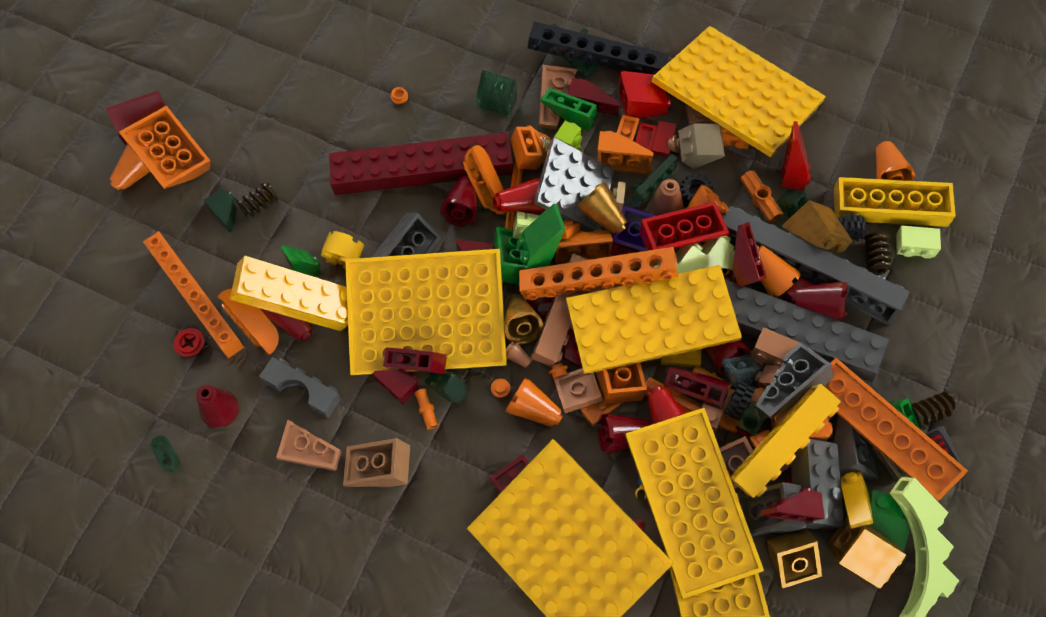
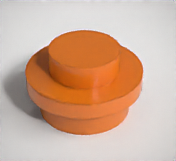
M396 87L392 90L391 100L393 103L403 104L407 101L408 93L405 89Z
M559 363L551 366L552 370L549 371V375H552L554 379L555 377L567 374L568 367Z
M496 379L491 384V392L497 398H504L510 393V384L505 379Z

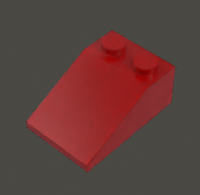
M794 121L782 165V188L804 191L806 184L810 183L811 173L809 172L811 164H808V156L798 122Z

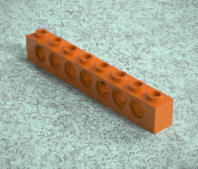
M158 231L144 240L143 243L228 359L244 348L243 344L161 233Z
M674 247L519 271L520 292L525 300L555 297L561 294L571 295L581 291L591 292L595 289H610L622 285L631 286L634 283L671 280L678 277L677 257Z

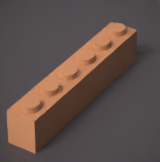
M573 253L567 263L588 259ZM586 291L575 292L571 295H556L553 298L543 324V330L539 334L530 357L531 359L549 367L553 366L556 362H560L563 355L561 348L567 344L569 339L567 332L569 329H572L566 298L585 294Z

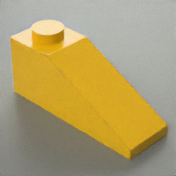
M849 472L841 477V487L852 529L872 524L873 518L869 491L862 473Z

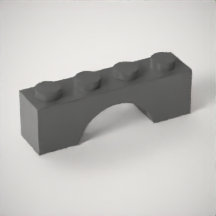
M272 357L259 376L263 383L279 392L289 386H302L306 388L309 392L308 404L311 409L329 419L341 400L338 390L331 385L326 387L321 384V380L314 376L311 378L306 376V373L298 367L293 369L287 361L281 358L277 360Z

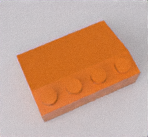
M167 106L119 131V134L163 189L193 180L210 170L211 160Z

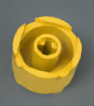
M333 231V234L329 232L322 248L321 256L326 258L325 262L332 266L340 264L346 269L345 259L360 258L364 244L359 240L357 243L352 240L353 237L338 231Z

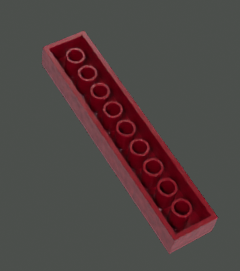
M509 133L329 153L330 185L334 195L458 181L461 176L467 175L463 162L465 161L467 151L475 145L481 146L486 151L498 176L512 175L513 162Z

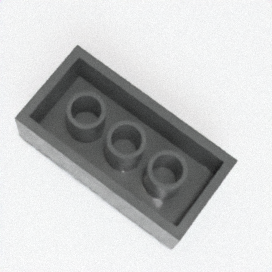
M810 439V442L803 449L799 448L794 453L796 457L791 462L792 484L801 485L802 488H812V491L822 493L825 518L806 522V528L829 530L844 527L838 445L836 443Z

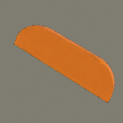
M475 145L465 155L464 168L483 207L496 212V214H504L505 212L498 211L493 205V197H495L497 192L503 191L504 188L486 151L481 146Z
M232 289L221 292L217 297L224 303L221 306L257 348L261 346L265 354L270 355L276 349L279 341L276 327L260 308L230 300Z

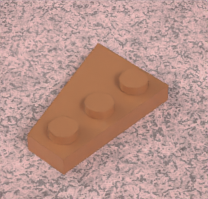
M287 420L276 458L282 461L336 471L341 451Z

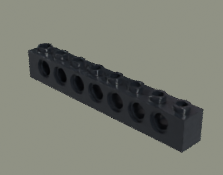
M533 21L527 49L598 65L620 72L627 71L654 75L667 64L669 57L667 53Z

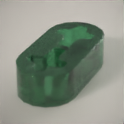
M163 435L154 437L150 446L159 465L169 472L176 470L180 465V459L172 443ZM161 441L164 443V451L158 448ZM167 455L173 459L171 465L166 464L168 462L166 459Z

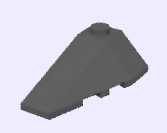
M800 342L786 354L782 366L775 372L774 379L764 390L756 403V407L770 419L794 406L813 385L822 384L825 386L834 378L831 364Z
M838 415L834 443L838 445L840 476H844L849 472H861L864 480H878L877 462L874 454L870 455L867 443L870 442Z

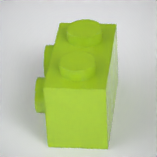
M564 121L554 137L581 151V128L575 123Z

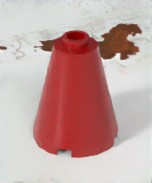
M532 179L497 192L495 197H493L494 207L501 212L517 213L519 211L526 214L541 215L542 211H546V209L534 204L540 179Z
M660 385L649 390L651 394L647 395L653 424L686 414L666 387L662 388Z

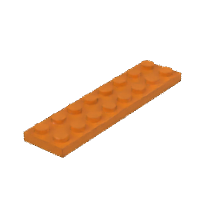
M835 358L830 363L834 378L824 387L841 401L837 405L839 410L836 413L909 478H915L939 502L968 470L841 361Z

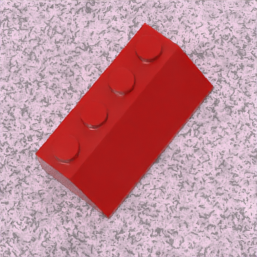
M716 202L642 219L640 228L641 237L648 250L669 247L678 248L729 235Z

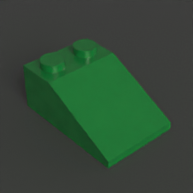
M552 204L524 229L521 237L518 238L516 246L519 249L520 261L523 263L524 270L550 265L565 232V226L557 204Z
M496 227L494 249H500L502 282L520 285L519 271L524 270V266L520 261V252L516 246L518 239L513 238L512 229Z
M876 490L871 491L869 496L873 523L869 525L897 544L904 552L910 532L907 518L891 494Z

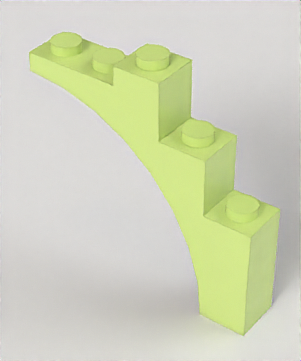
M722 236L707 240L702 247L697 243L680 247L676 253L678 274L715 265L733 270L735 253L733 249L735 246L729 243L731 239L728 236Z
M901 477L890 494L901 507L913 535L915 575L908 601L899 617H926L930 608L937 602V598L939 596L948 598L959 582L942 564L949 557V553L954 547L937 530L943 524L948 512L915 478Z

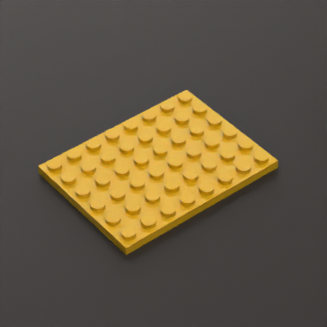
M711 26L658 71L651 81L769 157H772L789 139L793 122L797 121L800 127L826 97Z
M500 249L345 259L350 375H369L377 370H398L397 368L383 367L386 347L446 354L445 370L507 366ZM403 369L405 372H416L412 370Z
M554 439L467 528L546 617H622L674 564Z

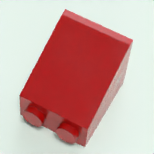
M620 72L618 93L624 115L644 119L668 114V108L671 107L670 97L666 95L667 91L651 82L654 74Z

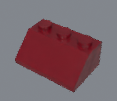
M157 90L108 107L106 110L118 136L124 144H127L119 134V131L167 105Z

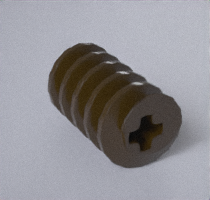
M268 182L267 185L261 183V189L255 187V193L249 191L250 198L243 195V202L239 199L236 200L237 205L247 218L248 214L255 217L254 210L260 213V206L266 209V202L272 205V198L277 201L279 200L276 192Z
M878 233L868 234L864 238L868 272L877 276L885 274L887 270L892 268V264H890L891 257L889 256L891 254L889 250L890 244L887 243L889 237Z
M946 391L911 405L920 429L924 427V424L930 425L931 421L936 423L938 418L940 420L945 419V415L951 417L952 410L956 407L953 397Z

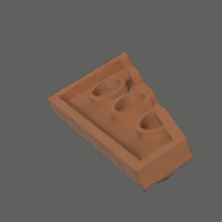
M550 65L542 66L539 128L556 130L560 116L541 102V98L548 88L568 94L572 78L575 77L577 69Z

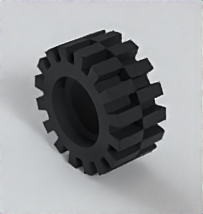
M692 173L691 177L687 175L686 179L683 178L680 184V191L684 205L687 203L689 205L694 197L689 192L691 187L705 185L713 191V184H711L710 179L706 180L707 176L704 175L702 178L700 173H698V176Z
M846 214L845 217L842 215L838 218L853 242L854 240L859 241L860 238L863 239L867 235L865 218L861 215L856 217V214L852 216Z
M740 381L724 414L739 421L753 396L755 388Z

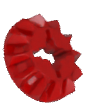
M187 328L176 335L173 343L174 349L182 357L192 358L193 355L199 354L200 350L204 348L205 339L199 330ZM185 339L190 340L194 347L187 346L188 344Z

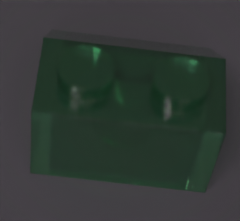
M482 70L476 95L477 107L485 111L495 112L501 116L510 117L517 102L516 80Z

